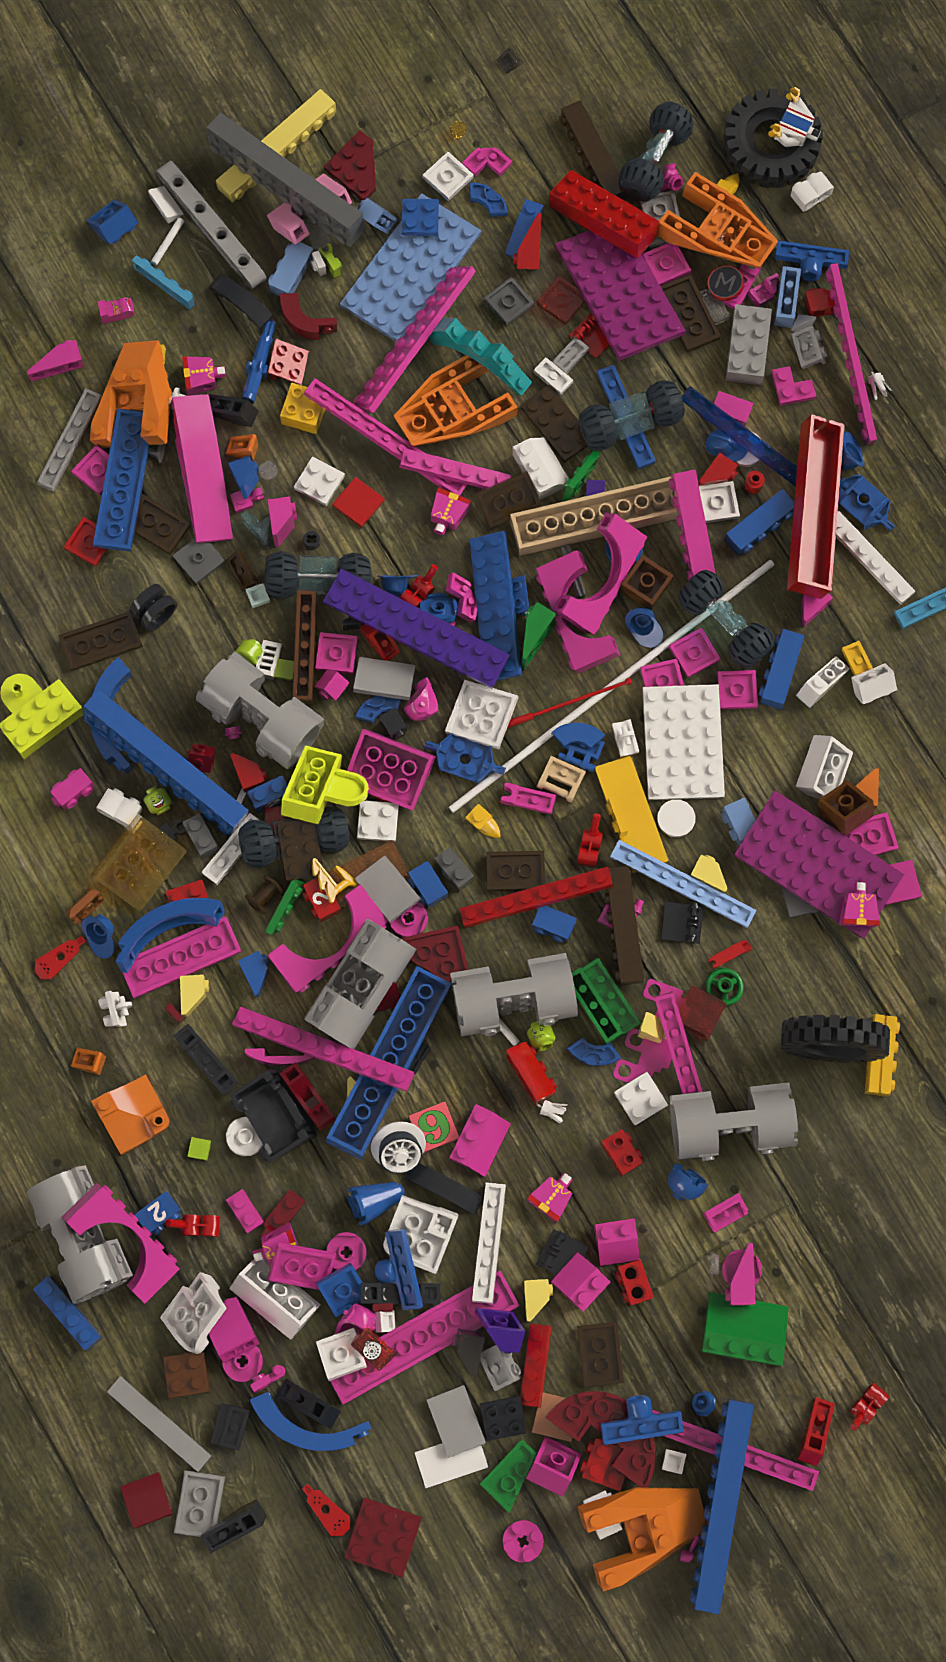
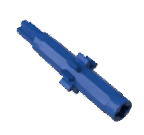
M269 320L265 324L263 333L260 335L253 360L252 362L247 361L245 368L248 377L241 399H247L251 404H254L262 377L267 378L268 365H266L276 326L274 321Z

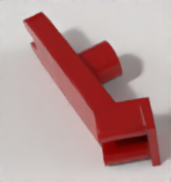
M746 939L712 956L708 962H715L712 966V969H715L744 953H748L753 948Z

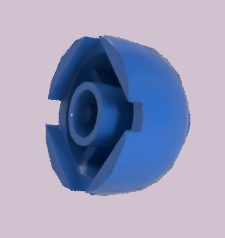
M675 1163L668 1175V1184L673 1191L672 1195L680 1201L683 1199L694 1200L700 1197L709 1184L690 1168L689 1170L682 1169L684 1165Z

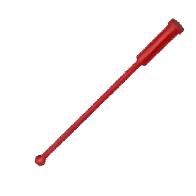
M626 678L623 682L580 696L578 698L566 701L564 703L549 707L547 709L535 713L530 712L518 716L516 718L510 719L507 728L533 720L535 716L550 712L552 710L581 701L583 699L612 690L614 688L623 685H631L632 680L631 678Z

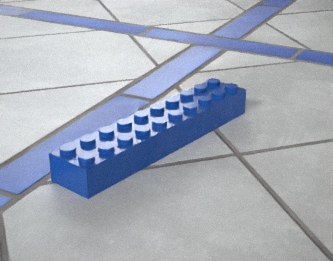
M98 689L83 706L84 721L89 726H95L102 737L111 739L114 742V746L120 751L124 750L129 754L128 757L133 762L142 764L144 766L143 769L148 774H154L159 778L158 781L163 786H169L174 790L175 796L179 799L184 798L191 809L200 811L203 814V818L209 823L213 822L218 826L217 829L222 834H228L231 837L247 817L248 809L101 690Z
M417 966L370 1056L409 1070L450 991L452 983ZM359 1075L327 1136L326 1143L362 1160L398 1089Z
M727 1398V1401L722 1403L721 1414L724 1416L723 1423L719 1422L717 1435L721 1436L720 1443H716L714 1450L717 1461L716 1464H712L711 1476L714 1478L713 1485L709 1484L707 1492L710 1503L705 1505L704 1517L707 1521L706 1526L702 1525L700 1534L703 1545L698 1547L697 1559L700 1563L699 1567H695L693 1576L696 1587L691 1589L690 1600L695 1610L720 1614L754 1408L751 1402Z

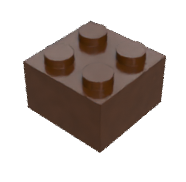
M642 555L622 582L620 592L644 608L652 611L672 583L674 575Z
M847 780L818 800L819 816L844 836L873 817V800Z
M202 1351L199 1354L191 1352L163 1357L170 1399L211 1392L206 1351Z

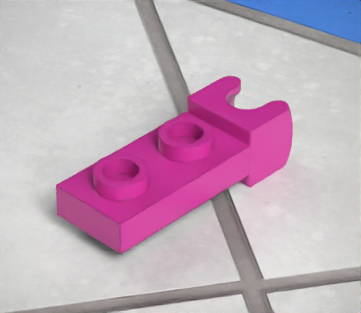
M742 264L739 270L744 279V288L741 294L730 301H722V303L732 309L735 308V304L741 305L759 275L761 267L760 269H750L748 265Z
M511 783L504 784V790L510 792L511 795L508 797L502 796L501 804L552 815L556 795L520 787Z

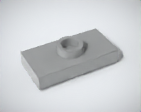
M575 336L552 363L568 374L589 351V347Z

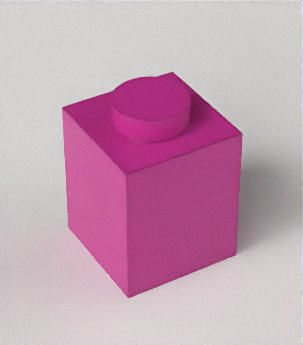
M327 669L314 687L320 691L318 694L325 700L332 699L336 701L349 682L337 671Z

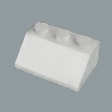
M545 437L529 438L513 446L512 455L521 471H528L539 501L564 489V485L569 478Z
M814 735L796 787L806 795L817 799L822 798L843 783L853 752L832 736Z

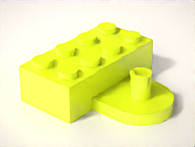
M14 674L8 677L1 686V699L12 714L0 723V729L23 759H26L83 715V708L60 679L45 690H42L32 677L26 674Z
M305 745L282 798L281 815L319 824L328 801L348 807L358 805L368 796V783L361 775L341 769V754Z

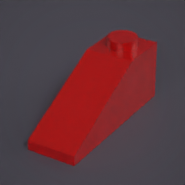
M537 213L518 248V253H514V264L517 265V269L539 270L542 213Z
M815 1397L797 1460L814 1466L818 1465L824 1454L835 1403Z

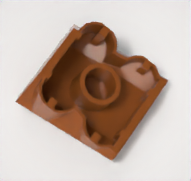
M86 889V893L70 908H66L67 917L75 925H78L104 900L101 896L102 894L98 890Z

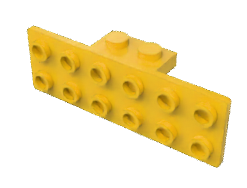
M631 756L596 766L595 771L607 802L605 804L606 810L613 818L612 826L614 832H618L621 841L664 863L668 862V857Z

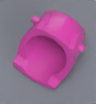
M426 677L413 687L415 692L404 707L407 717L414 721L426 720L438 712L436 696L431 683Z
M354 1304L344 1311V1315L338 1322L334 1335L354 1328L362 1348L365 1345L364 1343L369 1340L372 1331L376 1328L374 1326L376 1315L369 1309Z

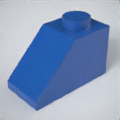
M249 455L228 463L232 476L244 499L249 497L259 480L257 472H259L256 461L252 462Z
M257 951L238 960L256 998L261 995L269 972L267 965L270 964L266 955H261Z

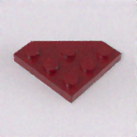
M359 130L324 166V170L361 201L366 200L376 191L373 140Z
M458 926L401 938L416 949L410 959L411 962L450 983V973L469 970Z

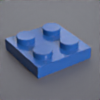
M403 199L402 235L438 236L439 199Z
M351 1262L316 1282L335 1317L344 1313L345 1310H348L354 1304L360 1303L362 1281Z

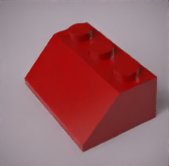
M525 1041L507 1049L505 1057L534 1105L537 1106V1104L556 1094L555 1089L557 1085L552 1078L548 1079L545 1074L547 1071L542 1061L538 1062L535 1057L537 1053L531 1044L528 1045Z

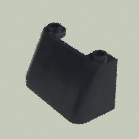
M278 1070L265 1071L229 1095L232 1099L230 1102L233 1108L244 1112L263 1144L261 1146L262 1151H260L261 1156L269 1163L276 1161L317 1137L314 1127Z

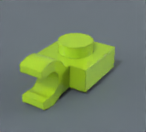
M328 243V251L324 252L320 247L319 253L325 260L333 277L336 278L341 275L340 268L342 265L337 257L334 258L332 255V245Z

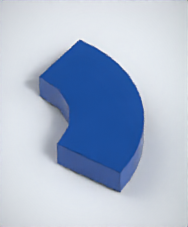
M474 182L469 183L470 202L483 205L488 210L490 217L508 216L506 203L500 194H497L487 185Z
M374 696L362 704L355 718L374 724L375 720L383 713L393 708H396L398 711L402 699Z
M585 723L564 724L551 732L563 747L572 743H580L591 749L605 737V734L599 729Z
M581 1038L567 1048V1051L574 1058L587 1065L606 1066L621 1060L620 1055L611 1043L593 1045L584 1038Z

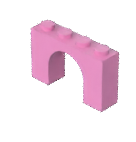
M324 173L315 179L347 203H352L346 188ZM289 203L281 204L267 215L273 229L295 245L309 235L304 221L300 219L302 214L298 213Z

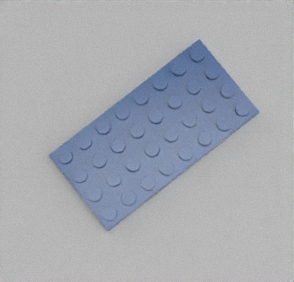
M422 193L418 197V199H430ZM440 204L438 236L402 235L401 220L341 301L340 307L396 342L406 334L405 328L417 319L415 317L416 313L425 308L427 305L425 303L426 299L436 293L437 290L435 288L437 284L446 279L447 270L460 264L481 235V230Z

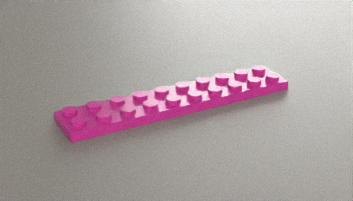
M472 266L451 267L447 270L446 279L439 282L435 288L437 290L436 293L426 299L425 303L427 305L416 313L415 317L417 319L414 323L409 324L405 328L406 334L404 337H400L395 342V347L385 356L381 366L376 368L374 376L365 383L363 391L353 400L355 406L365 413L375 412L475 274L476 270Z
M496 1272L493 1304L472 1302L473 1285L374 1340L382 1347V1353L377 1359L368 1360L364 1357L367 1365L366 1368L331 1380L342 1404H346L483 1327L484 1325L475 1312L476 1308L512 1311L520 1305L502 1272Z

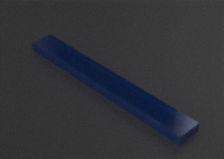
M689 386L682 396L683 403L796 487L797 466L693 387Z

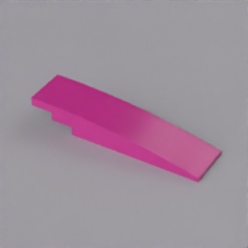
M209 395L172 397L173 422L176 432L175 442L196 543L232 540L225 482Z

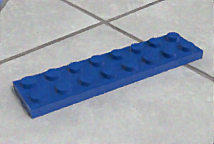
M117 409L93 546L96 548L129 552L132 549L150 447L141 437L143 415L141 411Z
M501 531L469 539L480 640L510 654L497 681L522 676L507 533Z

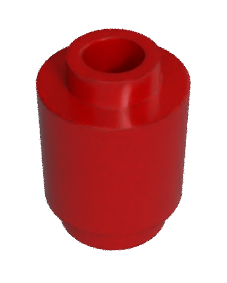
M759 471L749 472L744 483L746 492L752 495L761 492L765 481L764 475Z

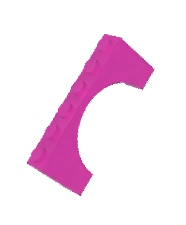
M605 513L597 527V530L606 538L612 557L611 570L606 583L596 594L585 599H575L572 596L561 594L552 610L582 632L593 635L599 630L600 623L608 613L613 599L618 595L622 582L627 577L630 568L634 565L636 557L644 547V542L647 538L643 533L613 513Z
M577 550L536 568L538 572L536 578L544 588L542 592L544 599L551 606L549 610L552 611L560 595H566L571 584L580 575L588 571L582 554ZM556 614L555 620L557 625L555 628L558 635H562L564 641L562 646L564 651L569 654L570 659H568L572 670L582 673L620 656L615 639L610 635L601 638L579 636L571 630L564 618Z
M361 884L343 896L351 912L352 924L347 941L335 954L323 959H307L294 954L284 944H281L266 955L295 993L298 991L300 993L304 992L310 987L309 982L313 979L318 981L325 975L324 971L327 968L333 969L341 963L339 959L346 955L348 947L366 919L373 921L384 929L387 927L385 925L388 922L387 918Z
M96 1183L61 1218L79 1236L95 1225L109 1222L120 1223L133 1230L140 1245V1261L137 1271L127 1284V1287L145 1304L179 1270L175 1265L177 1260L170 1253L166 1255L162 1251L165 1247L157 1239L153 1241L150 1238L152 1234L145 1226L140 1228L137 1224L139 1220L131 1212L127 1214L124 1211L126 1206L118 1198L114 1200L111 1197L113 1192L106 1185L102 1187Z

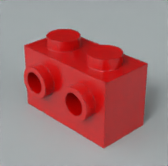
M622 1129L601 1142L621 1177L643 1163L641 1152L638 1148L634 1149L631 1144L633 1140L628 1132L624 1133Z

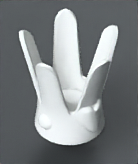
M871 372L872 375L867 380L871 384L874 399L877 400L878 398L876 386L882 395L887 397L885 386L890 391L892 390L884 382L883 375Z
M547 1100L544 1101L543 1106L537 1104V1106L542 1107L540 1114L549 1116L561 1124L562 1118L554 1113L564 1114L566 1108L561 1106H567L568 1104L551 1103Z

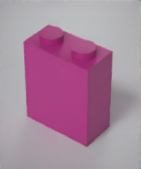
M237 1297L226 1299L223 1302L227 1309L208 1333L223 1363L259 1344Z

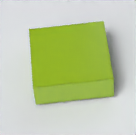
M278 659L274 678L293 681L294 661Z
M191 1137L187 1157L208 1161L211 1141Z

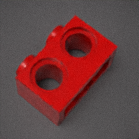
M641 1259L617 1267L618 1272H615L618 1284L622 1283L624 1291L622 1296L625 1303L629 1302V1305L633 1306L654 1298ZM631 1268L635 1271L634 1279L626 1278V1269ZM633 1288L641 1289V1298L636 1299L632 1296L631 1291Z

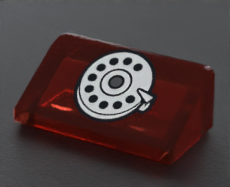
M368 1326L359 1332L351 1342V1346L378 1371L383 1369L397 1354Z

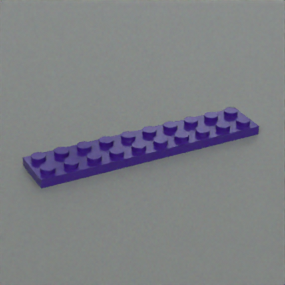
M343 569L338 573L323 601L324 604L491 689L494 687L510 654Z

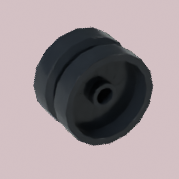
M154 584L138 595L131 604L129 612L136 620H141V625L148 632H151L168 621L176 611L178 604L172 596H166V590L160 584Z

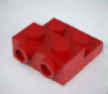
M595 1438L594 1441L590 1440L586 1451L589 1453L587 1461L583 1460L579 1471L583 1473L581 1477L620 1491L625 1476L611 1465L622 1448L614 1444L604 1445L602 1440Z

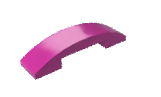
M264 1048L245 1049V1054L249 1058L271 1066L287 1067L295 1062L297 1065H302L318 1059L305 1053L304 1056H266Z

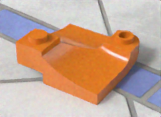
M146 1074L91 1101L120 1155L158 1136L168 1128L170 1123L169 1117ZM157 1118H162L161 1124H156Z

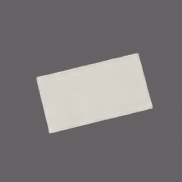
M443 1443L415 1452L425 1488L488 1468L481 1445L450 1458L446 1454Z

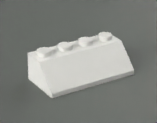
M254 1259L237 1276L229 1289L291 1340L319 1308L320 1304L299 1286L268 1281L267 1277L270 1270L268 1261L256 1262Z

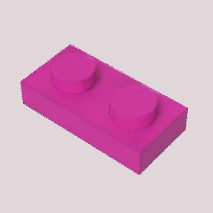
M243 1189L226 1199L247 1234L264 1223Z

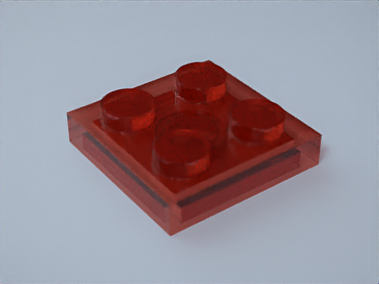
M558 275L538 299L537 305L566 325L584 304L585 299L578 288Z

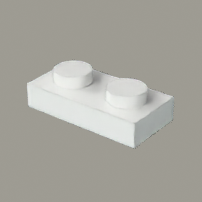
M546 357L534 369L533 373L560 395L573 384V379Z

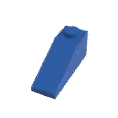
M526 199L518 216L505 255L514 258V253H518V248L537 213H543V205Z

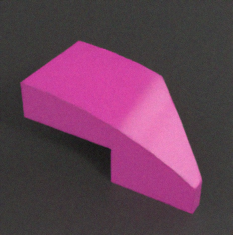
M777 273L766 278L762 284L748 291L747 295L756 307H760L773 299L777 289Z

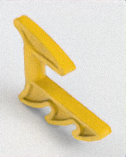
M314 858L312 860L313 876L318 874L320 890H323L326 884V894L330 903H333L335 896L346 887H356L358 885L339 866H335L334 871L342 881L336 884L317 859Z

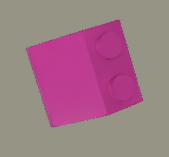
M290 497L268 499L275 548L282 544L295 527L294 521L297 520L295 503H291Z
M635 1218L594 1225L600 1266L639 1260Z
M578 1252L550 1281L568 1300L583 1312L610 1283L594 1265Z
M545 1436L526 1479L563 1497L582 1454Z

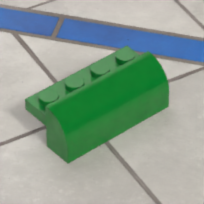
M599 958L585 967H580L572 972L576 997L607 1044L618 1040L641 1024Z

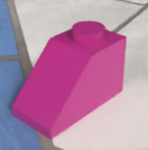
M829 593L822 599L803 595L801 599V625L805 627L831 603L833 597Z

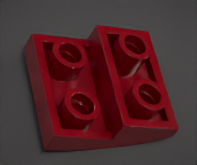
M159 1472L120 1486L134 1529L173 1515Z

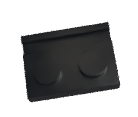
M222 1403L211 1443L239 1451L251 1410Z

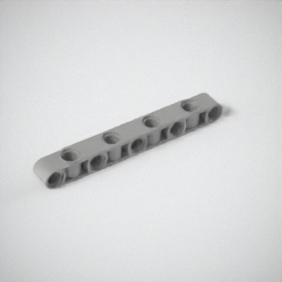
M169 161L156 170V174L247 286L250 289H254L264 282L267 277L263 270L172 161ZM221 236H224V237H225V239H221V240L218 239V238L221 237ZM247 263V265L241 266L240 264Z

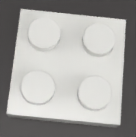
M449 152L423 174V179L447 201L453 198L474 178V174Z
M312 457L296 482L294 490L327 506L345 477V473Z
M733 481L699 486L706 523L738 519L740 517Z
M363 801L360 803L357 839L396 842L399 805L375 801Z
M648 1072L614 1092L634 1126L668 1106Z
M354 1328L316 1342L329 1381L367 1367Z

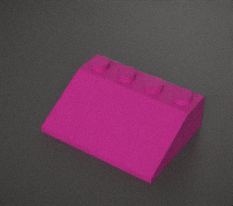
M362 729L347 771L357 773L366 779L369 794L414 810L436 756L368 729Z

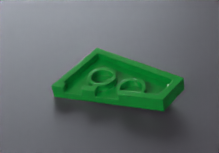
M593 450L590 455L587 454L582 461L583 465L581 467L578 466L574 471V477L567 480L564 485L566 490L562 502L569 501L572 496L575 497L582 483L587 480L598 462L600 456L598 451Z
M299 878L291 881L265 932L274 935L282 930L284 926L283 921L291 913L294 902L300 896L303 885L306 884L305 880Z
M523 1439L480 1483L508 1513L511 1511L537 1454Z

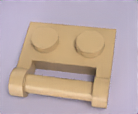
M551 756L537 788L541 790L544 788L566 798V801L572 803L586 771ZM550 777L572 787L569 792L546 782V780Z

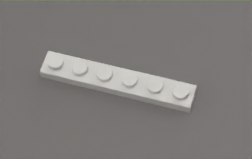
M838 511L836 538L900 605L915 593V590Z
M486 1183L472 1302L493 1304L506 1184Z

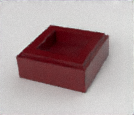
M171 1003L165 1007L168 1014L178 1024L185 1020Z
M393 1303L373 1304V1312H392Z

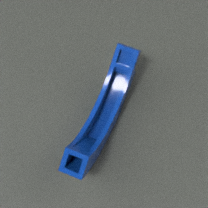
M119 657L104 671L94 689L93 695L99 689L113 700L122 685L132 677L131 671ZM95 726L91 727L95 743L107 764L109 765L113 762L119 772L123 770L128 774L132 768L114 746L112 740L102 737Z
M208 898L182 899L164 904L145 914L127 930L118 943L122 950L116 959L120 971L128 974L142 949L156 936L169 929L187 924H207L217 927L225 913L221 901Z
M270 1392L250 1399L259 1418L274 1434L295 1446L305 1449L330 1451L356 1445L354 1436L357 1435L358 1439L369 1435L368 1430L372 1429L369 1421L338 1433H314L290 1422L280 1412Z

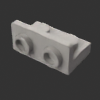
M809 326L791 334L803 369L819 362L822 364L827 363L825 358L827 357V352L824 346L821 345L822 336L819 330Z
M495 1345L477 1354L494 1391L522 1378L520 1368L512 1358V1352L510 1354L503 1353Z

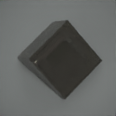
M508 48L497 59V62L507 74L524 63L511 48Z

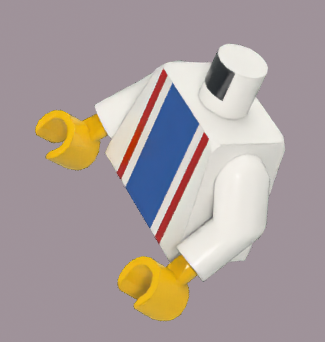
M796 87L791 88V92L786 94V98L793 100V103L790 102L780 124L770 126L773 130L768 133L770 137H774L784 147L803 146L806 138L817 141L821 131L812 128L815 118L799 97V89Z

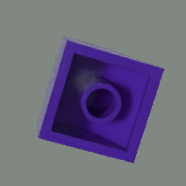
M476 1308V1314L499 1350L507 1354L511 1352L519 1353L525 1330L515 1314L510 1311Z

